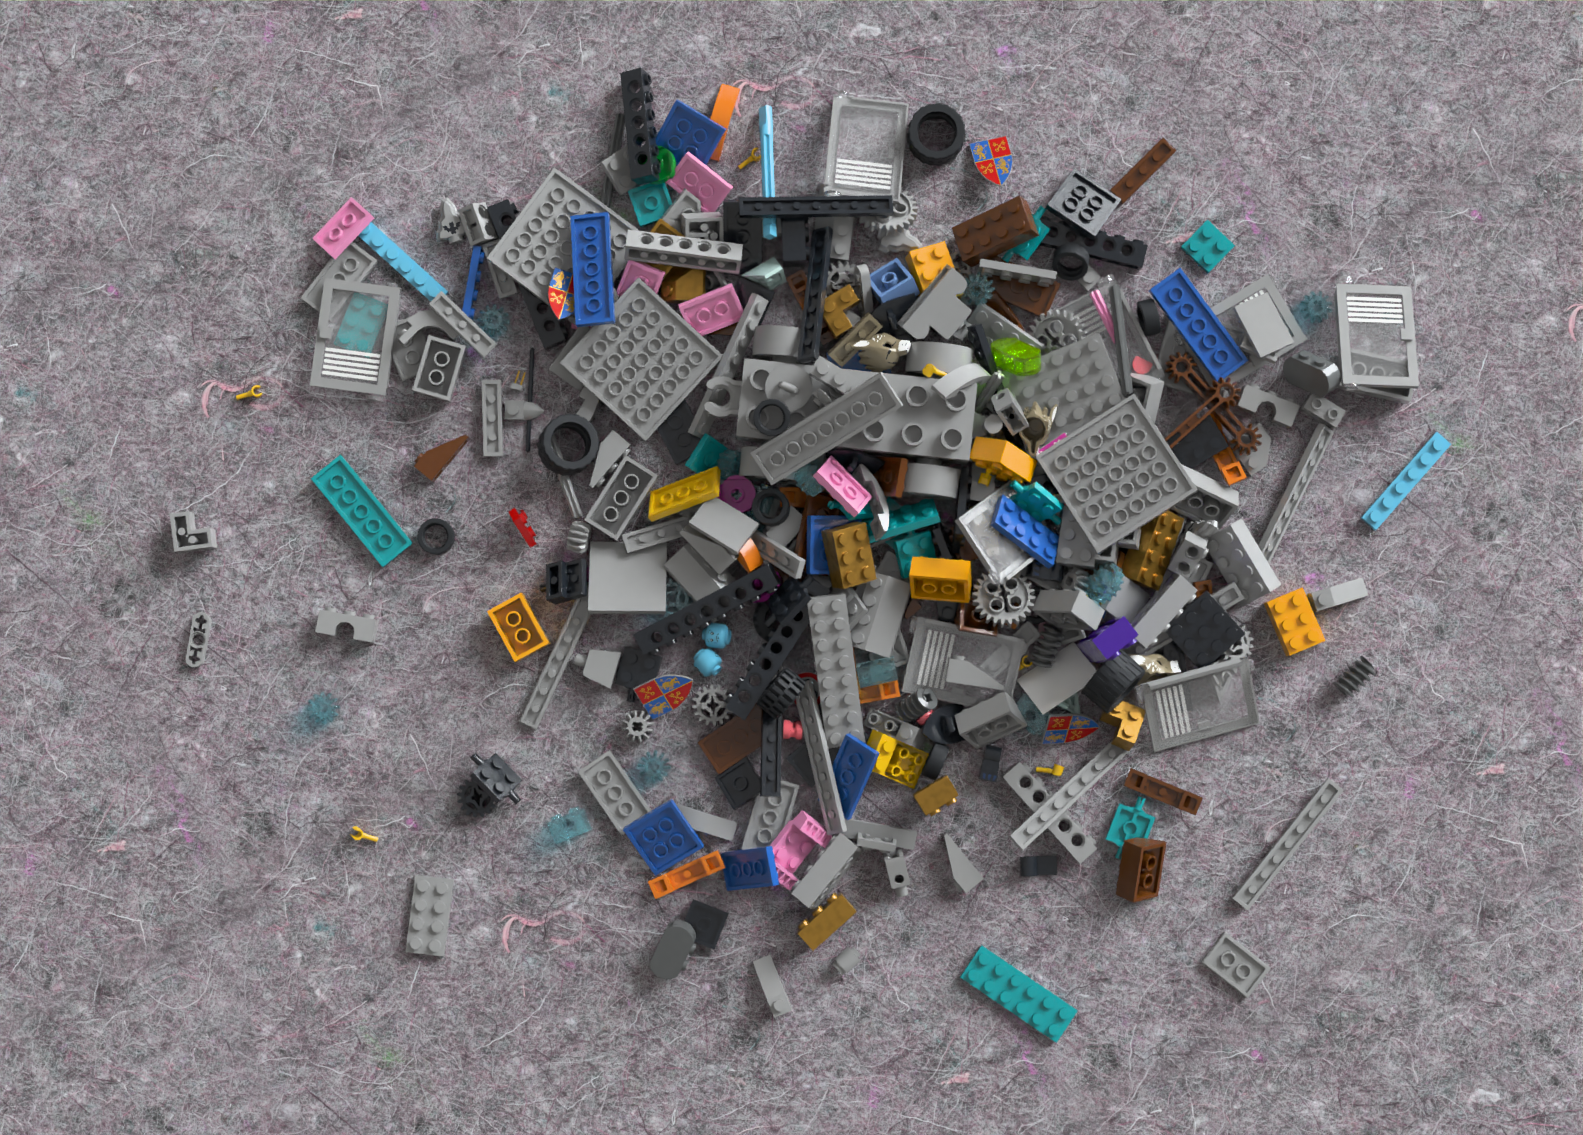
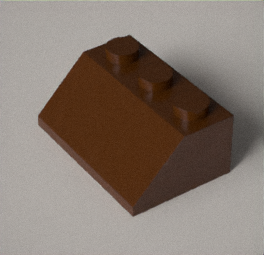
M1137 837L1124 840L1119 865V876L1116 884L1117 896L1133 903L1158 896L1167 842Z

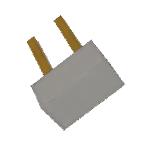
M518 370L515 382H512L510 388L511 390H515L522 393V383L526 372H524L521 383L519 385L516 384L520 371Z

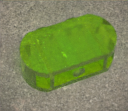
M1001 338L991 343V352L997 367L1016 376H1030L1040 372L1041 350L1016 338Z

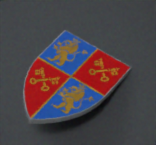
M1002 136L969 144L974 164L981 176L990 183L1002 187L1008 180L1013 165L1007 137Z
M662 675L635 687L633 690L651 716V719L654 720L676 709L686 700L691 691L693 679L682 675Z
M1083 714L1049 715L1041 743L1073 742L1092 734L1100 726L1094 719Z

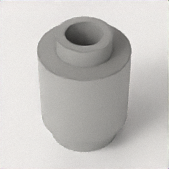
M854 946L851 949L846 947L832 964L843 975L861 961L859 959L861 954Z

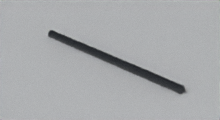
M533 347L530 349L528 402H532L535 351ZM532 419L527 420L525 451L527 453L530 451Z

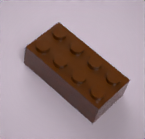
M1020 195L952 227L962 261L970 267L978 265L980 259H991L1039 236L1028 202Z

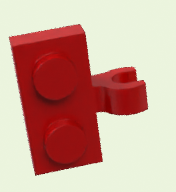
M515 508L508 511L528 546L531 548L536 545L533 538L536 534L531 526H526L528 517L524 510H520V514Z

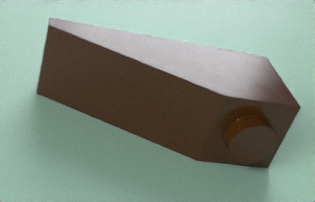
M465 434L428 450L424 454L421 453L414 462L416 464L414 467L432 482H435L470 438Z

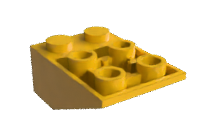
M873 729L867 745L880 754L872 771L914 789L929 753Z

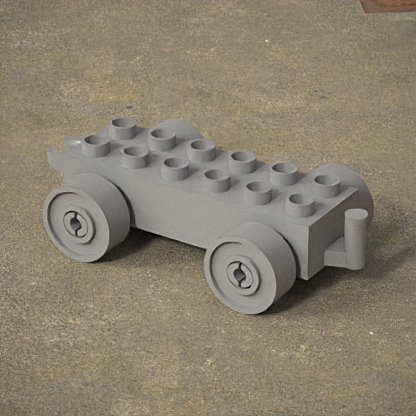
M778 325L756 326L752 357L756 359L744 358L742 381H736L725 376L714 377L708 380L707 388L709 390L726 389L730 393V401L724 406L716 405L713 402H706L704 405L705 411L717 418H738L736 431L738 441L764 444L775 437L759 432L753 421V413L756 406L762 401L767 400L765 383L767 377L775 368L786 364L796 365L809 375L816 361L800 364L797 361L801 328ZM910 342L911 348L906 358L905 373L911 376L883 373L903 403V406L834 448L854 449L869 455L916 459V463H907L908 470L905 474L902 496L920 499L933 498V500L945 501L958 500L961 470L941 466V462L967 465L970 460L971 441L976 436H995L1002 429L1003 422L998 415L990 414L986 418L975 412L978 383L962 388L956 396L943 400L931 389L932 385L942 377L933 373L929 378L923 374L922 370L927 364H932L936 369L947 374L961 366L972 364L973 349L940 342ZM843 369L863 382L878 374V372ZM809 375L812 383L810 399L802 408L790 411V423L787 429L821 409L813 402V393L818 388L822 389L832 401L842 395ZM774 406L764 408L760 414L761 423L768 429L778 428L783 422L782 411ZM742 447L739 476L749 480L769 482L750 454L757 447ZM806 465L776 483L804 484Z

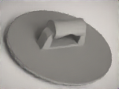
M786 364L775 368L769 374L765 383L767 399H777L783 402L788 407L789 412L802 408L808 402L812 393V383L809 375L796 365Z

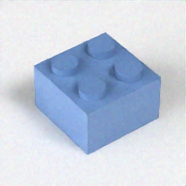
M898 258L870 274L871 291L880 304L911 293H915L916 296L920 294L914 278Z

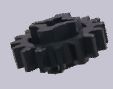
M472 778V782L467 779L464 780L466 786L460 785L459 788L462 792L457 793L458 796H461L457 803L463 804L460 809H467L466 815L472 812L474 818L477 817L478 813H480L481 817H485V811L491 814L490 808L497 807L492 798H490L489 804L484 807V802L490 796ZM471 786V793L469 796H465L466 791ZM476 791L483 796V798H480V802L477 799L474 800L473 796L476 795ZM467 803H473L477 810L471 808Z

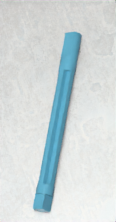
M765 105L759 108L762 197H775L772 107ZM763 218V237L769 240L777 237L776 218Z

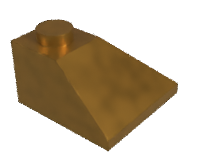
M673 266L661 283V299L670 303H683L705 294L706 270Z

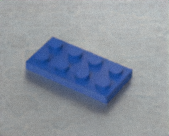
M1005 495L1000 496L997 500L990 525L1048 569L1052 567L1058 550L1059 536Z
M850 733L845 735L832 765L844 819L846 820L852 818L880 754Z
M772 846L720 853L726 867L723 869L727 891L779 885Z

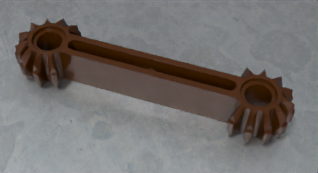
M1176 352V358L1170 355V361L1165 362V365L1170 368L1164 370L1165 373H1171L1168 379L1171 380L1175 377V384L1181 379L1204 404L1213 396V393L1208 391L1209 387L1192 369L1197 367V363H1191L1194 357L1191 356L1187 359V352H1184L1182 357L1180 352ZM1183 364L1186 371L1182 373L1177 371L1176 365ZM1188 376H1190L1194 380V382L1204 391L1206 395H1204L1194 385V383L1188 378ZM1211 401L1206 408L1210 410L1216 405V402ZM1220 405L1212 412L1215 418L1235 438L1229 441V444L1236 445L1233 447V451L1239 448V455H1242L1245 450L1248 456L1251 454V450L1253 452L1258 450L1256 446L1262 444V442L1256 440L1262 437V434H1255L1259 430L1258 427L1251 430L1252 424L1249 423L1247 428H1245L1229 409L1225 410L1224 405ZM1221 412H1223L1224 415L1234 424V426L1239 430V432L1233 428V426L1224 418ZM1241 435H1248L1250 443L1244 444L1241 441Z
M1220 377L1218 382L1215 380L1212 382L1213 387H1209L1208 391L1213 393V396L1165 438V441H1168L1176 432L1180 433L1181 436L1169 446L1171 449L1217 407L1224 405L1225 410H1228L1230 405L1233 407L1236 405L1235 400L1240 399L1237 393L1241 391L1240 388H1234L1237 385L1236 381L1230 384L1231 378L1228 377L1224 382L1223 377ZM1221 389H1225L1228 392V398H1223L1220 395ZM1211 401L1216 402V405L1204 416L1197 418V414Z

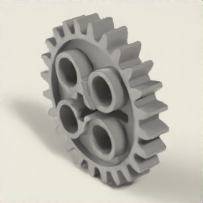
M870 188L869 190H868V189H864L865 191H873V192H882V193H890V192H891V188H890V190L876 189V188ZM908 191L900 192L899 204H893V216H865L857 218H860V223L865 222L864 228L870 226L871 232L876 229L879 235L882 231L885 232L886 236H888L889 232L896 235L897 230L902 234L903 229L909 230V226H913L914 221H916L917 202L913 201V196H908Z
M1056 309L1054 314L1051 310L1047 311V316L1044 313L1040 314L1041 320L1038 318L1034 319L1037 325H1030L1029 327L1033 332H1028V334L1041 342L1042 336H1045L1048 340V344L1041 348L1036 357L1069 345L1067 342L1069 335L1074 338V342L1084 339L1083 335L1088 332L1081 330L1084 324L1078 325L1080 318L1078 317L1073 320L1074 313L1066 316V310H1063L1060 314L1059 309ZM1055 322L1060 324L1059 332L1054 330ZM1056 337H1059V338H1060L1059 341H1058L1059 344H1056V343H1055V342H1056Z
M996 567V571L999 574L1000 570L998 567ZM1018 572L1012 578L1002 583L1003 596L1006 599L1008 612H1005L1000 586L997 587L989 573L988 576L982 574V580L977 579V585H974V592L972 593V598L974 599L972 605L977 606L975 612H981L980 619L986 616V623L992 620L994 627L997 623H1000L1001 628H1003L1004 623H1007L1008 627L1011 628L1012 622L1019 625V619L1025 621V615L1030 616V609H1033V602H1035V597L1032 596L1035 590L1030 589L1032 586L1031 582L1026 583L1027 576L1020 578L1021 572ZM1013 585L1015 589H1009L1006 586ZM993 588L996 592L991 593L987 589ZM1016 602L1020 606L1014 607L1011 605V603ZM992 606H999L1001 609L994 610Z

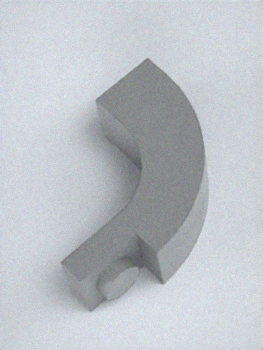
M424 310L407 319V324L410 328L406 327L399 333L400 338L398 342L405 347L419 332L425 329H437L443 332L452 342L459 335L433 310Z

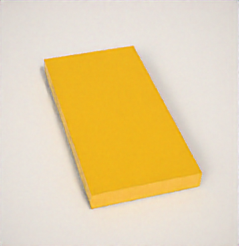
M719 467L710 468L651 491L648 514L650 521L653 522L719 497L721 473Z

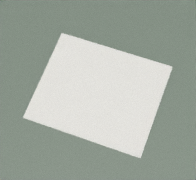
M1074 642L1060 650L1057 654H1054L1056 658L1054 661H1050L1053 664L1051 668H1044L1038 665L1017 679V682L1042 714H1045L1084 688L1097 672Z

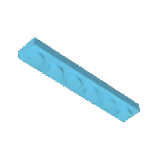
M372 222L358 235L430 302L441 291L445 295L449 293Z
M1435 432L1361 516V519L1373 530H1377L1449 448L1451 443L1438 432Z

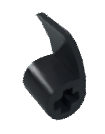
M1020 856V876L1057 875V856Z

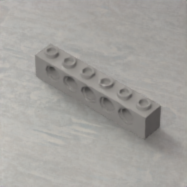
M628 230L624 259L739 274L743 244Z
M1018 761L1001 777L1030 810L1035 813L1054 794L1051 791L1047 793L1043 788L1045 784L1038 776L1034 778L1030 774L1032 769L1025 762L1022 764ZM1022 777H1028L1030 780V784L1026 788L1020 786V779ZM1036 791H1040L1043 795L1040 802L1033 800V794ZM1066 810L1047 829L1070 855L1081 864L1097 850L1095 846L1097 842L1089 834L1086 836L1081 831L1084 829L1077 820L1073 822L1069 817L1071 813ZM1062 820L1068 822V829L1065 831H1061L1058 827ZM1074 835L1081 837V843L1077 846H1074L1071 842Z

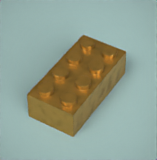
M1167 510L1140 528L1139 549H1128L1120 574L1142 587L1159 591L1184 518Z

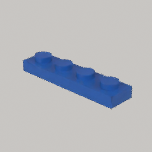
M473 246L462 309L471 320H474L475 309L472 308L473 301H477L478 298L476 283H480L482 271H479V266L484 263L485 253L482 252L480 246Z

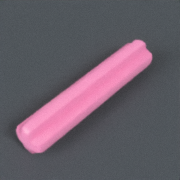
M1095 290L1090 293V297L1113 343H1115L1112 316L1099 290Z

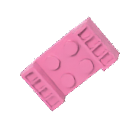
M803 810L786 824L770 845L775 855L774 860L779 885L788 890H791L799 880L793 873L814 846L818 843L826 848L832 838V835H827L826 828Z

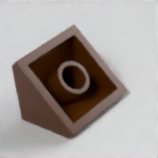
M971 596L969 603L959 602L954 620L959 631L997 637L998 623L994 627L992 620L986 623V616L980 619L981 612H975L977 606L972 605L974 599ZM992 606L994 610H998V606Z

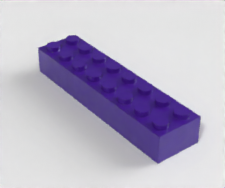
M1121 616L1104 622L1096 631L1091 632L1076 645L1090 663H1101L1108 660L1112 661L1121 654L1119 650L1132 646L1137 642L1135 638L1139 634L1126 617Z

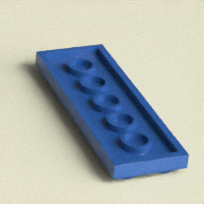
M608 212L570 216L576 326L615 324L610 215Z
M1181 268L1149 290L1150 294L1213 380L1218 382L1220 377L1224 379L1248 361Z

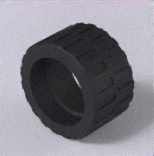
M927 104V106L921 107L919 111L915 112L909 123L907 133L909 149L920 162L931 166H940L949 163L952 159L954 160L962 149L966 135L965 123L961 115L954 108L946 104ZM933 118L948 122L954 130L952 144L947 149L941 151H933L924 147L918 137V131L923 122Z
M577 414L557 416L549 422L538 438L537 447L541 462L548 470L562 476H572L582 472L597 456L596 454L599 450L598 433L592 423ZM562 428L572 429L582 437L585 443V453L582 458L575 462H569L555 454L552 449L551 438L557 430Z
M1122 649L1119 650L1121 653L1112 661H1106L1097 670L1083 689V693L1106 714L1115 709L1126 698L1145 674V669Z

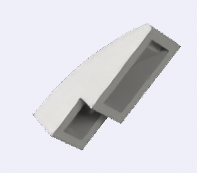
M584 386L579 394V397L584 402L577 415L586 418L592 423L599 407L600 399Z

